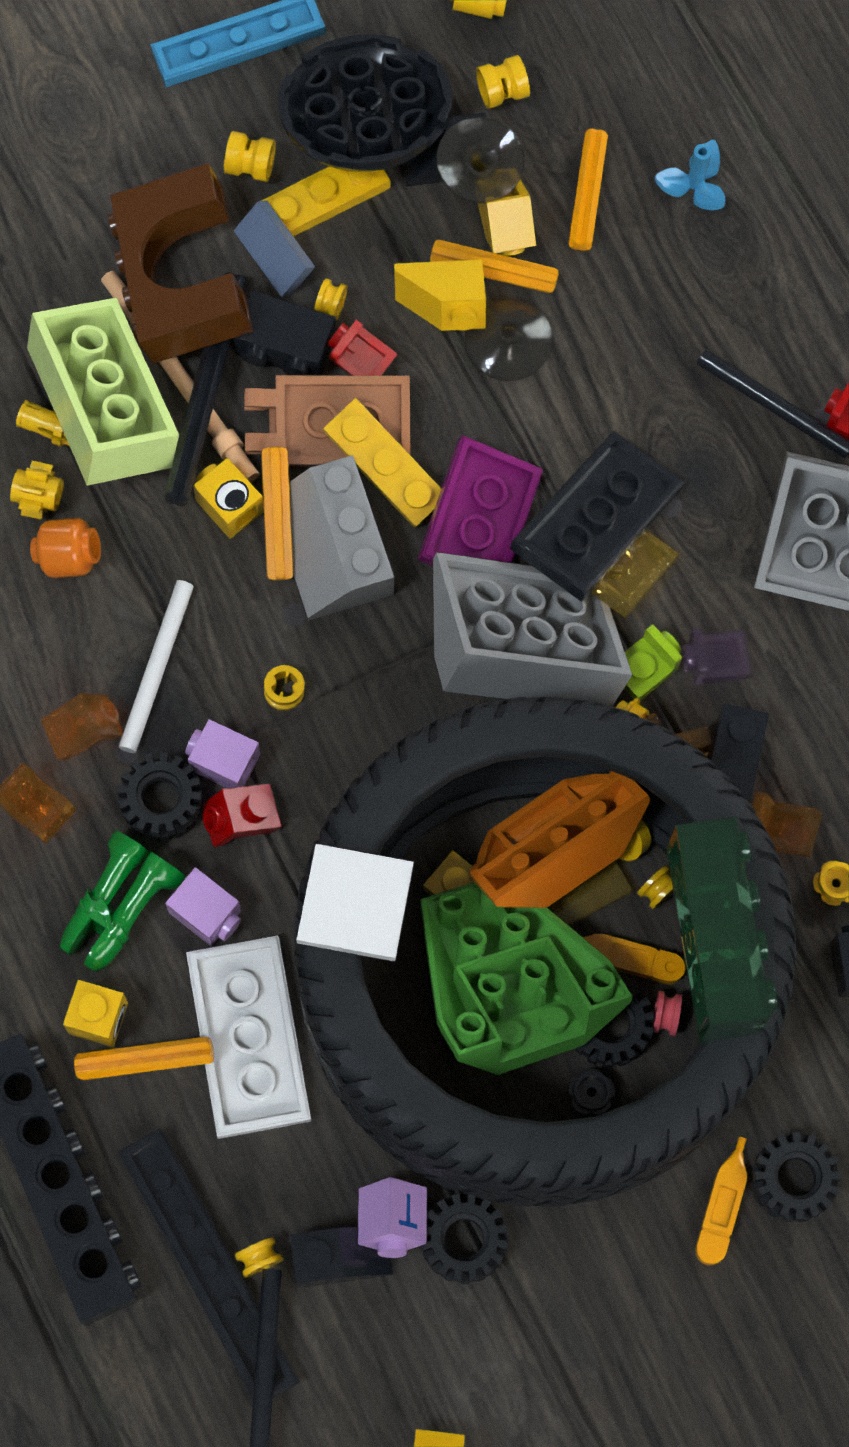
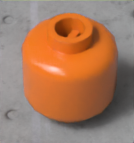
M81 518L48 520L39 527L37 537H33L31 540V557L33 562L39 564L41 570L48 577L56 579L85 576L92 570L93 565L97 564L100 560V537L97 530L90 528L88 523Z

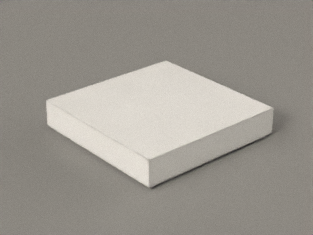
M316 844L297 935V943L395 961L414 862Z

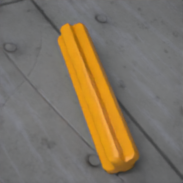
M592 128L585 132L569 237V247L574 250L588 251L592 247L608 134L604 130Z
M436 240L433 244L430 262L482 259L484 278L545 293H553L558 279V270L556 268L496 253L493 254L492 252L443 240Z
M267 447L262 449L261 452L266 574L269 580L282 581L291 579L294 575L288 451L284 447Z
M198 1037L78 1053L74 1058V1069L77 1078L89 1080L210 1064L214 1061V1047L212 1040L208 1037Z

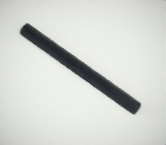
M233 274L244 291L245 278L242 275ZM231 339L203 348L164 498L169 504H176L178 506L188 504Z

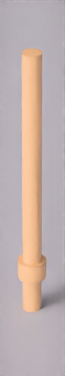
M116 271L106 273L102 277L101 282L111 296L117 298L123 313L130 323H135L133 312H129L122 294V288L126 287ZM177 357L160 361L159 363L189 404L194 385L193 379ZM213 409L207 429L214 439L212 446L223 460L228 458L250 483L258 478L259 472L242 450L244 443L234 429H227Z

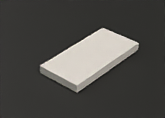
M279 936L186 952L200 1037L211 1039L214 1047V1061L210 1064H205L217 1138L221 1139L312 1122Z

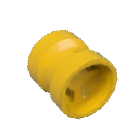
M516 55L506 58L501 65L493 66L489 63L476 68L478 88L487 109L502 105L503 101L508 98H513L517 101L530 96L529 80L520 56Z
M232 131L225 152L224 173L233 176L246 173L250 174L254 180L268 182L274 164L276 140L265 137L251 140L245 133Z

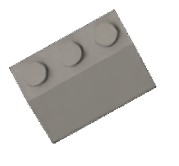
M353 455L311 467L291 480L289 484L293 576L308 621L394 595V575Z

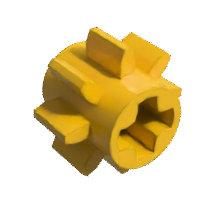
M32 460L30 468H26V470L17 469L12 481L10 500L11 502L19 503L18 509H22V516L42 520L44 512L48 510L57 511L64 483L62 478L55 477V472L52 471L53 465Z

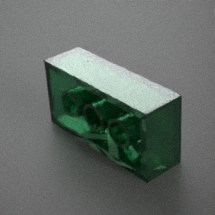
M736 817L676 825L666 850L699 1043L758 1035L770 1020V1011L777 1010V996L773 980H765L762 961L768 960V945L764 930H756L753 911L759 910V894L755 880L747 881L744 862L751 860L747 832H739Z

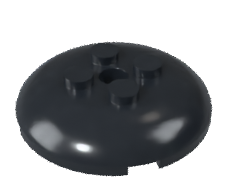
M373 34L338 38L307 52L301 57L302 64L291 75L286 74L278 96V108L282 126L287 136L300 151L313 160L329 167L356 172H370L392 168L421 155L442 134L448 123L452 108L450 81L443 67L431 54L424 49L417 52L402 46L401 39Z

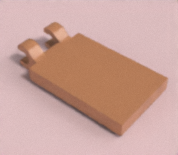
M276 375V389H245L244 411L269 410V433H245L246 455H261L262 449L267 447H284L288 451L289 467H314L347 457L322 429L355 398L410 455V376Z

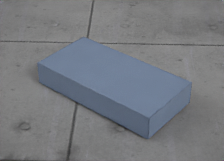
M258 201L234 229L237 237L281 297L291 296L315 268L312 261L268 201Z

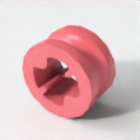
M658 991L654 1007L653 1033H658L659 1030L665 1029L669 1032V1035L676 1036L680 1019L682 994L676 993L674 997L669 998L665 995V991Z

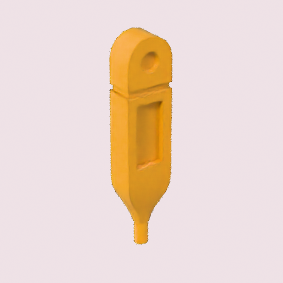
M593 934L583 937L611 961L616 971L645 979L650 978L652 981L669 985L681 980L685 972L684 960L675 953L661 949L659 951L654 947L606 934Z
M738 1137L735 1150L721 1165L714 1179L701 1225L702 1229L699 1232L695 1245L696 1257L705 1265L712 1266L718 1264L724 1259L728 1249L729 1237L732 1235L747 1181L743 1154L747 1139L743 1137Z

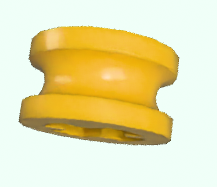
M325 278L318 292L314 310L335 316L337 322L345 303L348 286L341 283L336 287L332 284V280Z
M280 665L271 669L264 679V696L269 705L277 710L285 711L299 705L304 697L305 681L302 674L296 668L289 665ZM285 678L286 684L289 679L295 683L292 686L291 696L283 697V692L279 696L274 693L277 680Z
M668 865L659 869L637 892L641 898L644 896L649 898V907L652 910L663 904L683 883L680 877H671V868Z
M274 1237L259 1241L235 1254L236 1260L242 1261L245 1265V1269L242 1271L244 1278L262 1272V1269H269L284 1260L281 1254H277L273 1250L276 1244Z

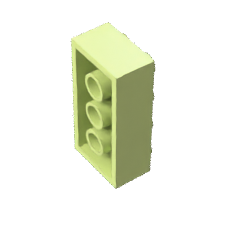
M117 298L32 313L27 349L86 485L172 468L179 433Z

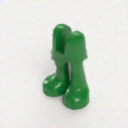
M118 830L114 831L107 844L110 858L93 891L88 886L83 898H80L76 912L67 924L59 948L70 956L80 948L92 930L98 933L100 937L91 948L84 963L87 968L95 972L106 968L122 950L123 945L129 940L131 928L150 899L161 889L177 890L187 878V876L153 852L149 854L145 847ZM144 861L136 879L114 911L110 902L129 874Z

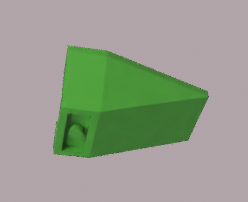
M475 882L420 900L437 1026L457 1061L499 1075L581 1047L632 1001L630 991L611 961L548 908L496 907Z

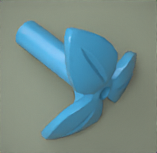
M710 140L705 144H698L689 159V174L678 168L664 169L656 174V184L661 190L671 196L681 197L691 188L694 190L693 203L697 207L705 210H719L725 206L726 199L722 189L717 185L705 182V179L715 176L719 171L720 152L716 140Z

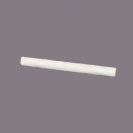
M176 581L119 744V748L123 751L136 753L194 588L192 584L186 581Z

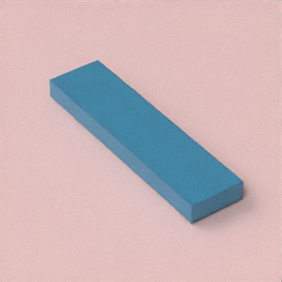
M281 0L150 45L165 87H169L324 35L326 31L325 24L314 0Z

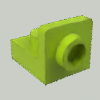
M652 624L645 630L643 638L625 651L632 676L624 689L633 699L638 698L641 701L678 671L682 660L680 655L681 648L667 631L660 632Z

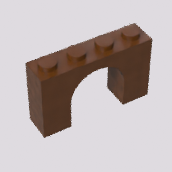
M209 163L110 195L113 213L108 215V221L113 236L116 240L119 239L120 249L115 251V258L121 274L126 276L127 286L122 288V294L129 312H133L135 322L129 326L139 348L145 351L153 364L253 332L246 295L232 273L179 289L165 288L155 284L157 264L162 254L170 245L182 237L230 221L222 184Z

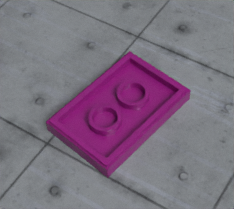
M462 435L457 441L417 560L433 566V558L436 552L513 563L515 553L509 547L512 540L525 527L543 469Z

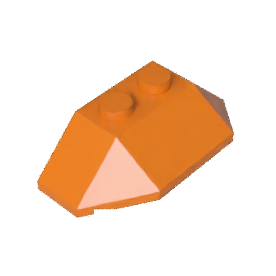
M610 771L609 774H589L563 779L487 832L479 850L476 864L472 866L469 874L496 907L547 908L624 854L650 803V798L634 780Z

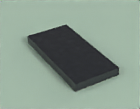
M613 431L512 540L509 549L582 602L676 497L685 482Z

